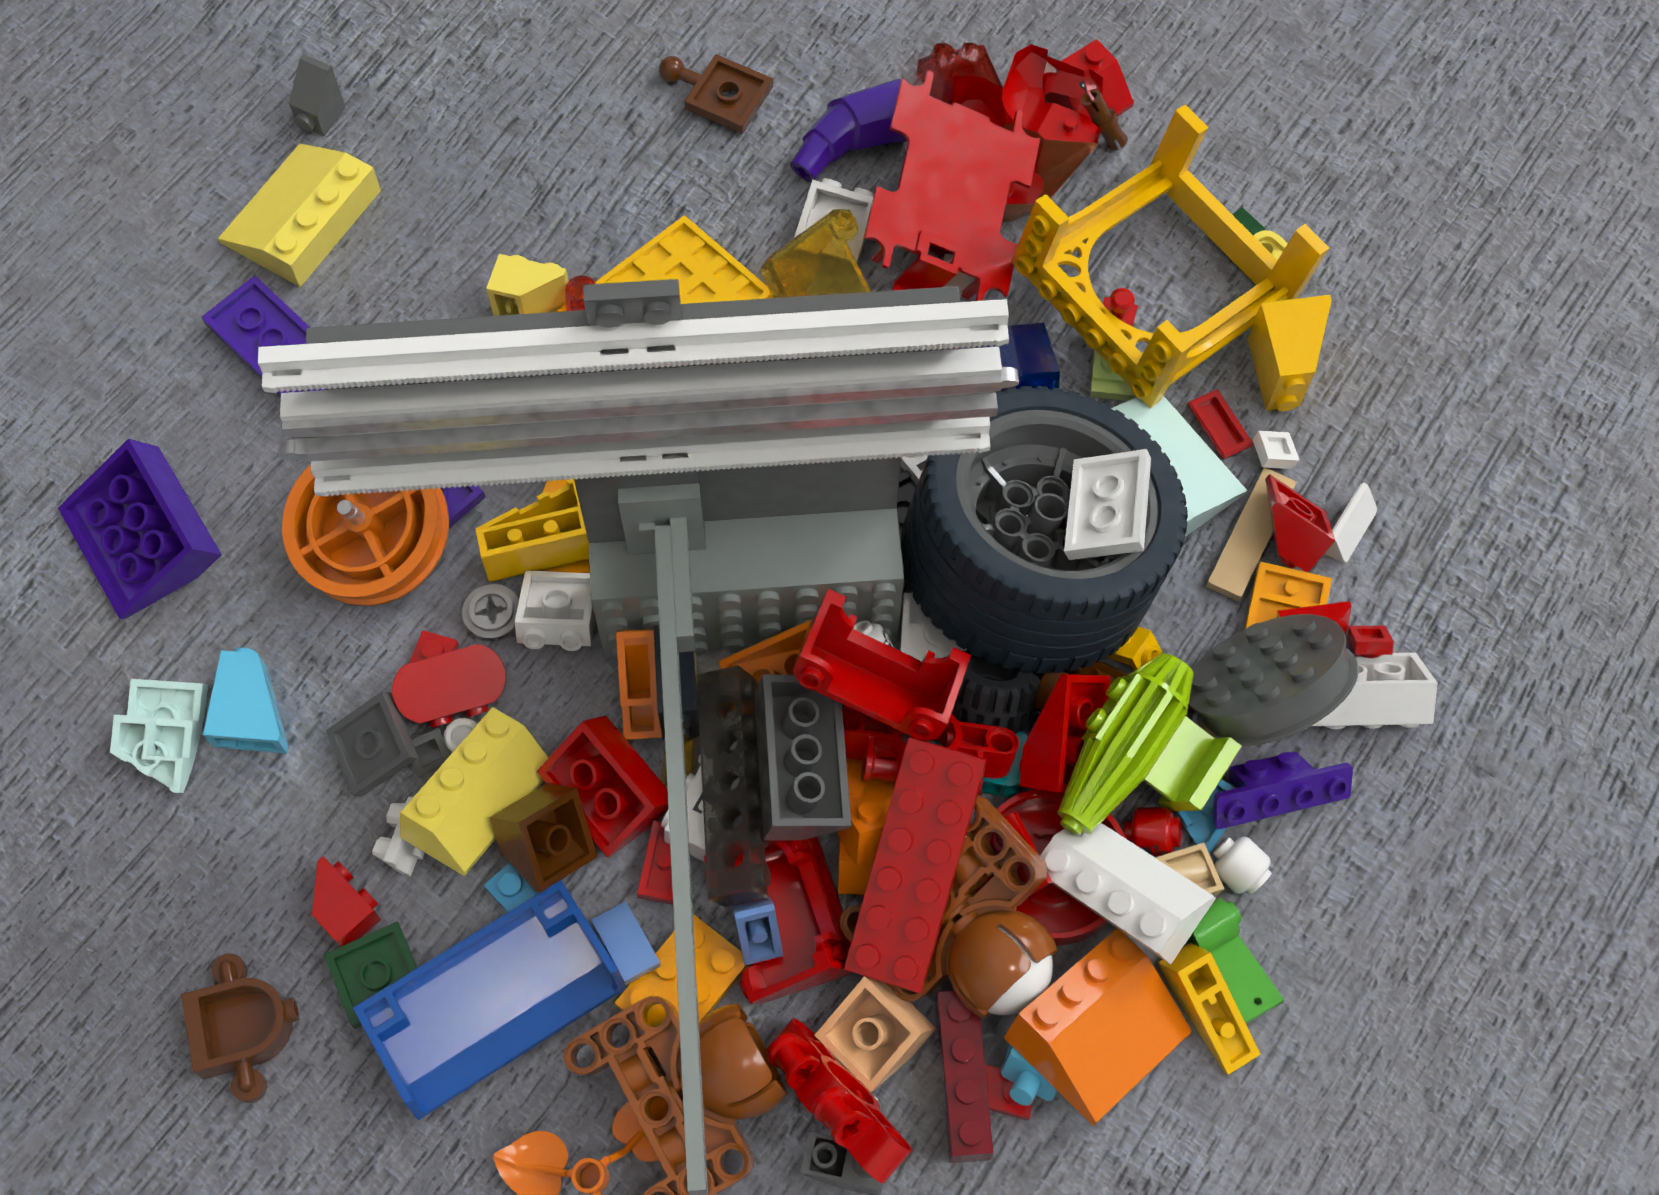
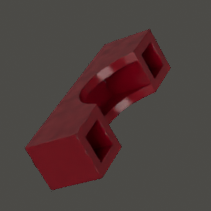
M954 991L937 992L935 1009L938 1042L940 1044L944 1072L949 1163L989 1161L993 1155V1142L981 1020L979 1016L974 1015L962 1004Z

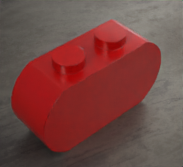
M480 644L403 665L398 670L393 681V700L398 710L406 718L417 723L429 721L431 728L453 722L451 714L466 710L467 717L488 712V704L496 702L505 689L507 681L506 668L502 659L495 651Z

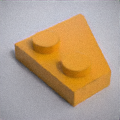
M1260 561L1257 566L1244 629L1253 624L1277 618L1278 610L1327 604L1332 578Z

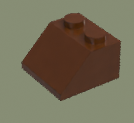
M547 783L490 817L500 852L535 892H543L548 887L598 857L577 788Z

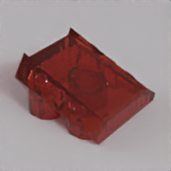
M937 43L934 45L929 56L918 59L917 76H920L922 83H924L928 70L934 73L929 96L949 105H952L955 76L972 75L982 77L1003 88L984 45L964 43L960 49L955 50L949 44Z

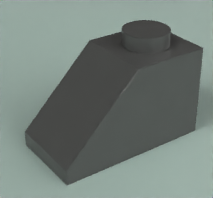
M305 54L299 59L289 102L295 123L304 131H314L325 136L345 109L332 66Z

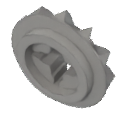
M488 584L481 586L471 592L466 598L462 608L463 621L469 632L477 635L481 640L483 638H492L497 641L499 637L505 634L511 635L512 629L515 627L519 599L511 589L503 585ZM490 601H492L497 611H502V613L496 615L497 620H495L494 624H492L488 616H483V614L489 611Z

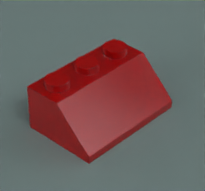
M606 715L582 721L536 771L546 784L550 783L577 788L592 840L607 858L614 855L649 829L653 821H658L668 810V789Z

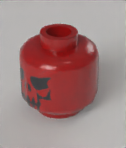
M1139 807L1134 811L1132 821H1125L1124 835L1128 841L1153 857H1159L1174 852L1175 848L1181 847L1180 817H1174L1172 810L1167 807Z

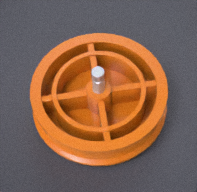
M311 464L296 480L288 495L283 511L282 536L285 550L290 562L300 576L329 597L356 606L385 604L413 591L431 574L439 562L449 531L448 507L441 488H430L428 490L426 488L423 490L414 489L412 491L409 489L408 491L398 490L397 492L393 490L386 493L384 491L381 493L377 491L370 494L367 492L363 494L361 492L354 495L351 493L347 495L345 493L344 495L339 494L337 496L334 494L327 497L317 496L314 492L315 478L311 472Z

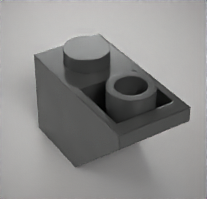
M809 1131L800 1174L838 1188L868 1195H881L883 1183L871 1177L845 1147L838 1145L830 1135Z

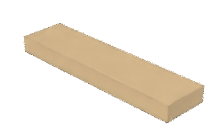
M1265 467L1206 585L1207 588L1237 602L1240 601L1273 533L1265 482L1266 477L1271 474L1292 489H1294L1297 483Z

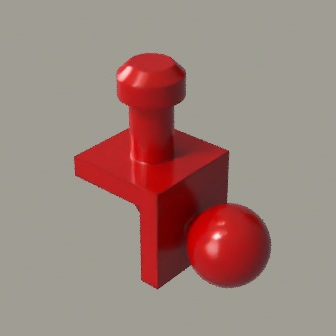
M1117 288L1111 293L1109 298L1104 297L1103 305L1118 319L1133 327L1138 305L1134 304L1135 297L1129 289Z

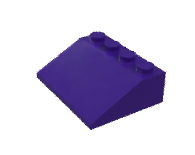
M127 439L58 507L119 619L130 617L197 579L222 555L160 448L155 445Z

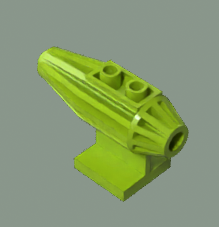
M1161 653L1131 674L1119 676L1111 683L1106 691L1108 699L1101 709L1097 708L1086 721L1085 727L1088 729L1082 737V740L1085 742L1057 811L1058 815L1062 818L1060 825L1067 831L1077 836H1080L1082 832L1091 834L1142 781H1145L1162 794L1158 803L1163 807H1167L1172 811L1202 810L1242 746L1231 737L1214 738L1186 717L1194 673L1182 660L1168 653Z

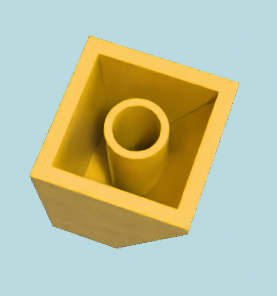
M1330 295L1261 303L1248 336V343L1266 411L1278 409L1285 412L1300 407L1316 371L1332 301Z

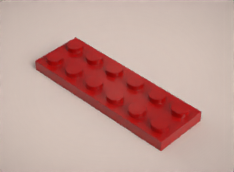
M908 737L844 970L919 994L923 992L988 759Z

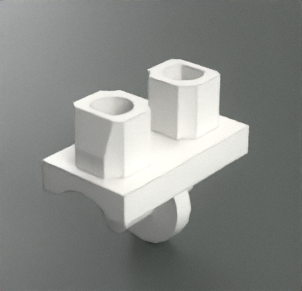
M409 796L406 803H392L386 815L387 823L396 829L392 839L386 837L377 839L372 851L373 855L391 866L400 874L411 876L417 859H423L425 852L400 838V812L413 798Z

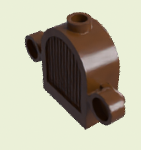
M227 953L218 957L212 966V975L219 984L181 994L193 1073L204 1080L236 1071L231 1082L233 1095L244 1103H255L265 1095L267 1080L263 1074L253 1069V1066L273 1059L283 1050L291 1036L293 1022L299 1021V1011L294 997L284 999L268 983L255 978H246L248 973L246 963L239 956Z

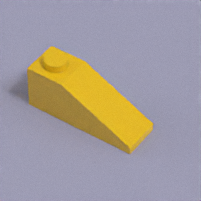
M1189 943L1182 947L1172 964L1165 960L1158 962L1175 998L1226 1074H1231L1261 1055L1211 952Z

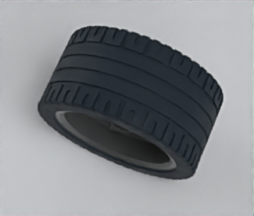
M1022 386L1020 389L1013 387L1004 389L1003 392L996 391L997 416L989 417L990 451L927 456L901 531L900 545L903 574L907 578L906 583L909 590L913 591L912 597L917 605H921V611L927 618L930 617L931 623L937 629H941L944 636L950 641L952 639L956 641V645L963 650H970V654L978 658H986L987 662L995 665L997 663L1002 664L1004 668L1012 670L1013 668H1018L1019 671L1029 673L1031 670L1035 671V673L1044 674L1047 671L1063 673L1064 670H1067V672L1078 670L1081 666L1086 668L1093 665L1095 661L1098 663L1106 659L1108 655L1114 654L1132 637L1174 565L1184 544L1188 524L1186 521L1188 510L1185 507L1187 502L1185 494L1182 493L1183 486L1181 480L1177 479L1178 474L1174 466L1170 465V459L1165 452L1162 453L1161 446L1155 440L1152 441L1151 435L1144 429L1141 430L1138 427L1139 424L1131 418L1128 420L1125 414L1116 409L1114 411L1110 408V405L1104 402H1096L1095 398L1087 395L1083 397L1079 395L1080 393L1074 391L1064 392L1063 389L1054 387L1048 389L1043 386H1036V388ZM1147 449L1151 457L1144 551L1103 556L1101 564L1093 558L1069 560L1064 552L1074 459Z

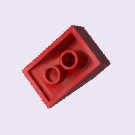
M1060 675L1023 746L1022 758L1019 764L1021 787L1066 792L1085 742L1082 740V737L1088 729L1085 727L1086 721L1097 708L1101 709L1108 699L1106 691L1110 685V676Z

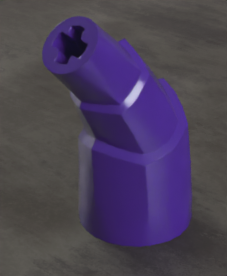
M900 78L830 101L827 104V110L803 136V144L790 162L792 170L802 179L812 182L830 161L837 160L852 149L861 150L907 142L903 135L889 130L900 86Z

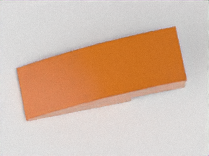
M654 629L616 631L624 738H662L657 711Z

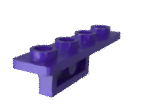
M1283 752L1278 756L1261 760H1249L1244 764L1229 767L1228 780L1236 788L1218 792L1214 795L1212 824L1217 829H1223L1347 799L1351 796L1353 767L1346 762L1315 769L1297 752Z

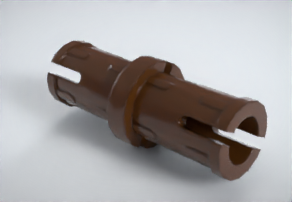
M1098 89L1090 90L1094 97L1093 101L1086 92L1081 98V104L1092 118L1091 121L1100 129L1102 128L1101 135L1106 141L1108 148L1112 151L1119 150L1114 142L1115 139H1117L1121 148L1124 147L1128 137L1117 123L1118 117L1115 111L1107 106Z

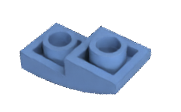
M626 901L591 919L626 985L661 966Z

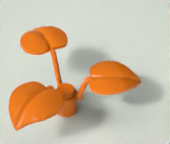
M662 1097L655 1098L650 1105V1113L654 1119L662 1120L668 1113V1103ZM629 1101L617 1112L612 1124L613 1135L617 1140L626 1145L615 1153L604 1156L600 1161L593 1158H584L578 1161L573 1169H564L569 1159L568 1149L557 1135L547 1131H535L523 1135L493 1155L500 1176L517 1195H559L562 1189V1177L571 1178L574 1187L583 1193L602 1195V1191H604L609 1183L607 1166L624 1157L631 1150L641 1161H659Z

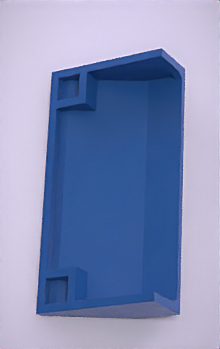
M562 880L353 1007V1010L405 1105L419 1121L616 996L627 987L613 960Z

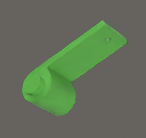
M1218 898L1212 903L1187 940V944L1192 943L1211 952L1245 1023L1248 1024L1284 1003V998L1240 938L1239 923L1242 922V917L1238 908L1233 902L1228 901L1226 903L1222 898Z

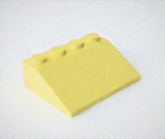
M299 144L219 236L218 241L294 285L301 287L380 193L381 189L374 168L346 152Z

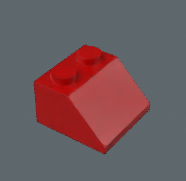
M1097 39L1062 60V62L1082 70L1089 68L1104 77L1102 97L1107 106L1112 108L1117 116L1133 107L1134 101L1118 60ZM1049 92L1045 95V99L1049 103H1055L1085 114L1092 120L1085 107L1081 104V99L1054 92Z

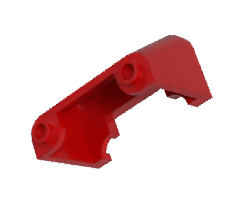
M828 589L805 633L793 670L795 678L803 687L814 690L898 729L914 739L920 741L937 739L948 725L971 655L953 647L950 654L943 658H934L935 653L928 650L923 660L920 661L854 630L853 627L857 616L850 613L848 617L845 614L843 604L846 597Z
M760 829L703 856L707 867L705 877L709 886L715 891L718 890L723 895H728L732 905L750 898L770 896L774 903L783 956L753 963L751 966L744 968L742 978L740 979V987L750 1004L760 1005L854 973L844 970L851 942L845 937L840 927V919L844 911L817 837L805 840H763V831Z

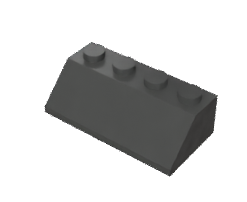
M763 674L754 691L763 840H805L849 829L851 827L842 703L803 687L794 675Z

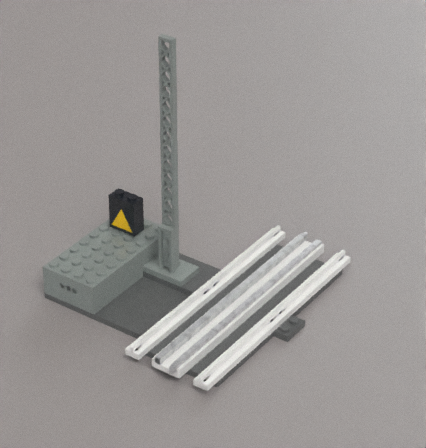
M678 279L583 285L585 310L306 328V344L258 347V365L263 373L262 388L264 392H289L281 393L280 418L282 420V430L286 438L295 437L296 439L279 443V458L283 460H298V462H311V472L315 478L314 492L317 496L327 497L334 494L338 496L345 493L347 495L350 493L354 495L361 492L363 494L366 492L370 494L377 491L379 493L382 491L386 493L393 490L397 492L398 490L408 491L410 489L412 491L425 488L428 490L441 487L444 489L445 487L455 488L456 486L460 488L467 485L470 487L474 485L476 487L483 484L486 486L490 484L492 486L499 483L503 485L504 483L545 482L546 480L550 482L557 479L560 481L564 479L566 481L567 479L572 480L574 478L589 542L591 603L605 658H612L618 661L616 631L654 629L657 711L666 749L687 1189L689 1195H708L684 742L692 740L693 737L701 736L696 656L716 650H723L726 653H738L745 648H749L811 620L828 589L846 597L843 604L844 612L848 617L850 613L857 616L855 623L866 620L870 623L880 624L890 640L898 638L904 583L897 516L901 458L904 456L906 458L908 456L913 457L914 455L916 457L919 455L923 457L924 455L934 456L935 454L949 455L952 453L954 455L961 452L963 454L966 452L970 454L971 452L982 453L990 451L989 417L997 416L998 410L995 392L1001 391L1002 388L1014 387L1019 384L1017 369L1002 367L999 347H992L993 345L1001 346L1009 343L1007 299L961 302L959 286L681 304ZM965 346L968 348V349H957V348H959V347L964 348ZM302 389L305 391V392H294V391H296V390L301 391Z

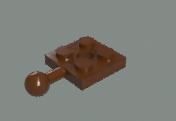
M717 54L714 55L702 75L685 68L681 59L676 56L665 57L659 65L660 76L665 81L674 83L681 80L694 86L684 101L686 110L741 134L744 133L773 88V78ZM733 90L737 92V95L726 98L721 93Z

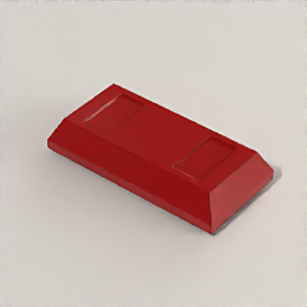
M1218 389L1187 403L1223 460L1254 445Z

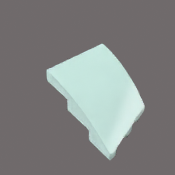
M131 679L127 715H114L110 753L124 762L131 763L140 772L166 785L172 792L184 793L194 764L203 726L208 684Z

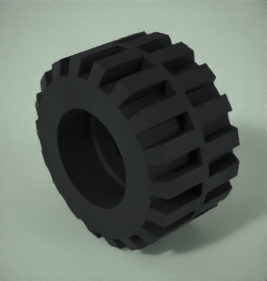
M968 649L963 651L971 655L951 714L961 722L1003 727L1015 734L1018 731L1025 730L1031 722L1040 682V678L1037 676L1038 673L1032 670L1029 673L1019 671L1018 668H1013V670L1004 668L1002 664L997 663L995 665L987 662L986 658H978L970 654L971 651Z

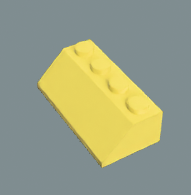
M492 707L400 812V838L465 876L496 839L490 817L534 792L544 780L536 771L544 764L548 756L523 724Z

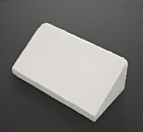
M1363 482L1357 488L1332 530L1335 542L1325 552L1326 555L1344 564L1349 560L1377 512V507L1368 484Z

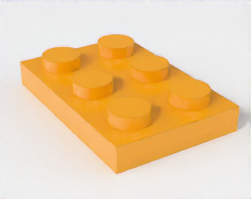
M693 914L698 1016L700 1022L713 1011L742 975L744 968L749 965L744 964L742 952ZM675 930L655 953L661 966L631 982L615 1001V1006L623 1011L646 997L659 996L670 1001L679 1014ZM656 1004L649 1009L647 1019L651 1026L656 1027L663 1023L666 1015L664 1007L661 1004Z

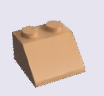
M864 976L814 1036L870 1092H873L912 1058L937 1028L909 1001L898 997L885 982Z

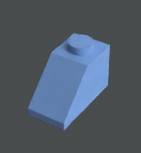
M770 896L750 898L741 903L731 905L745 965L783 956L776 911Z

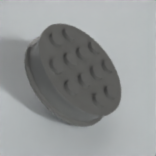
M1312 614L1279 617L1253 624L1217 644L1192 669L1194 675L1189 706L1198 713L1199 727L1214 738L1231 737L1241 746L1270 743L1294 735L1314 725L1334 711L1354 688L1358 678L1359 667L1354 655L1345 648V634L1341 626L1334 620Z

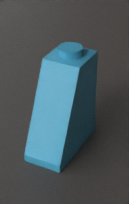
M239 647L235 648L234 651L221 650L203 736L215 748L287 753L288 742L266 664L256 651L249 648Z

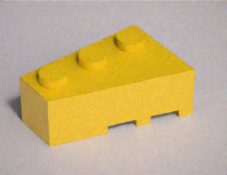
M574 478L572 480L568 479V485L551 494H548L546 491L536 496L538 501L521 510L515 507L475 528L481 559L489 582L525 574V571H539L589 559V542Z

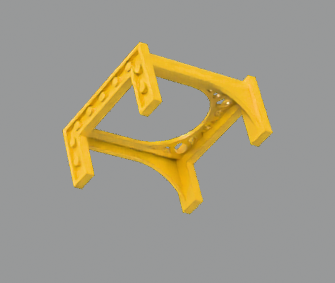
M1186 104L1175 110L1150 166L1094 203L1068 217L1047 194L1037 199L1011 261L1017 271L1038 289L1041 297L1049 301L1059 311L1063 320L1077 330L1084 338L1086 344L1095 350L1108 363L1109 368L1131 387L1134 395L1143 400L1150 408L1161 401L1171 384L1251 328L1261 303L1298 299L1329 250V247L1304 224L1295 230L1277 260L1188 171L1209 127ZM1164 193L1256 284L1255 287L1199 326L1181 333L1168 320L1159 325L1154 333L1137 329L1121 321L1101 303L1092 288L1088 273L1089 255L1095 242L1104 233ZM1077 250L1081 257L1077 258L1072 253ZM1059 265L1072 266L1079 271V275L1069 277ZM1139 341L1148 343L1143 354L1135 347Z

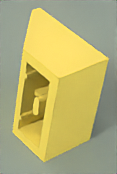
M499 254L486 287L493 316L556 312L572 300L566 268H561L559 265L549 262L543 264L530 261L519 255L507 256Z

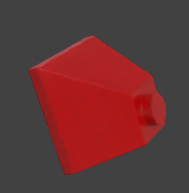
M1269 474L1265 482L1278 558L1292 569H1295L1297 566L1303 571L1309 572L1335 542L1327 512Z

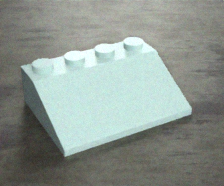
M1164 396L1152 408L1137 397L1111 408L1114 411L1116 409L1125 414L1128 420L1131 418L1139 424L1138 427L1141 430L1147 431L1151 435V440H1155L1161 446L1162 453L1165 452L1170 459V465L1174 466L1178 474L1177 479L1181 480L1183 486L1182 493L1185 494L1187 502L1185 507L1188 510V518L1186 520L1188 524L1185 536L1247 493L1246 488Z

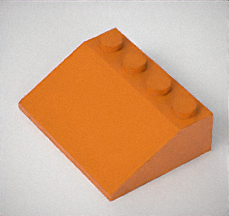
M1117 928L1025 1007L1015 1018L1004 1039L1094 1126L1184 1041L1192 1030L1149 957Z

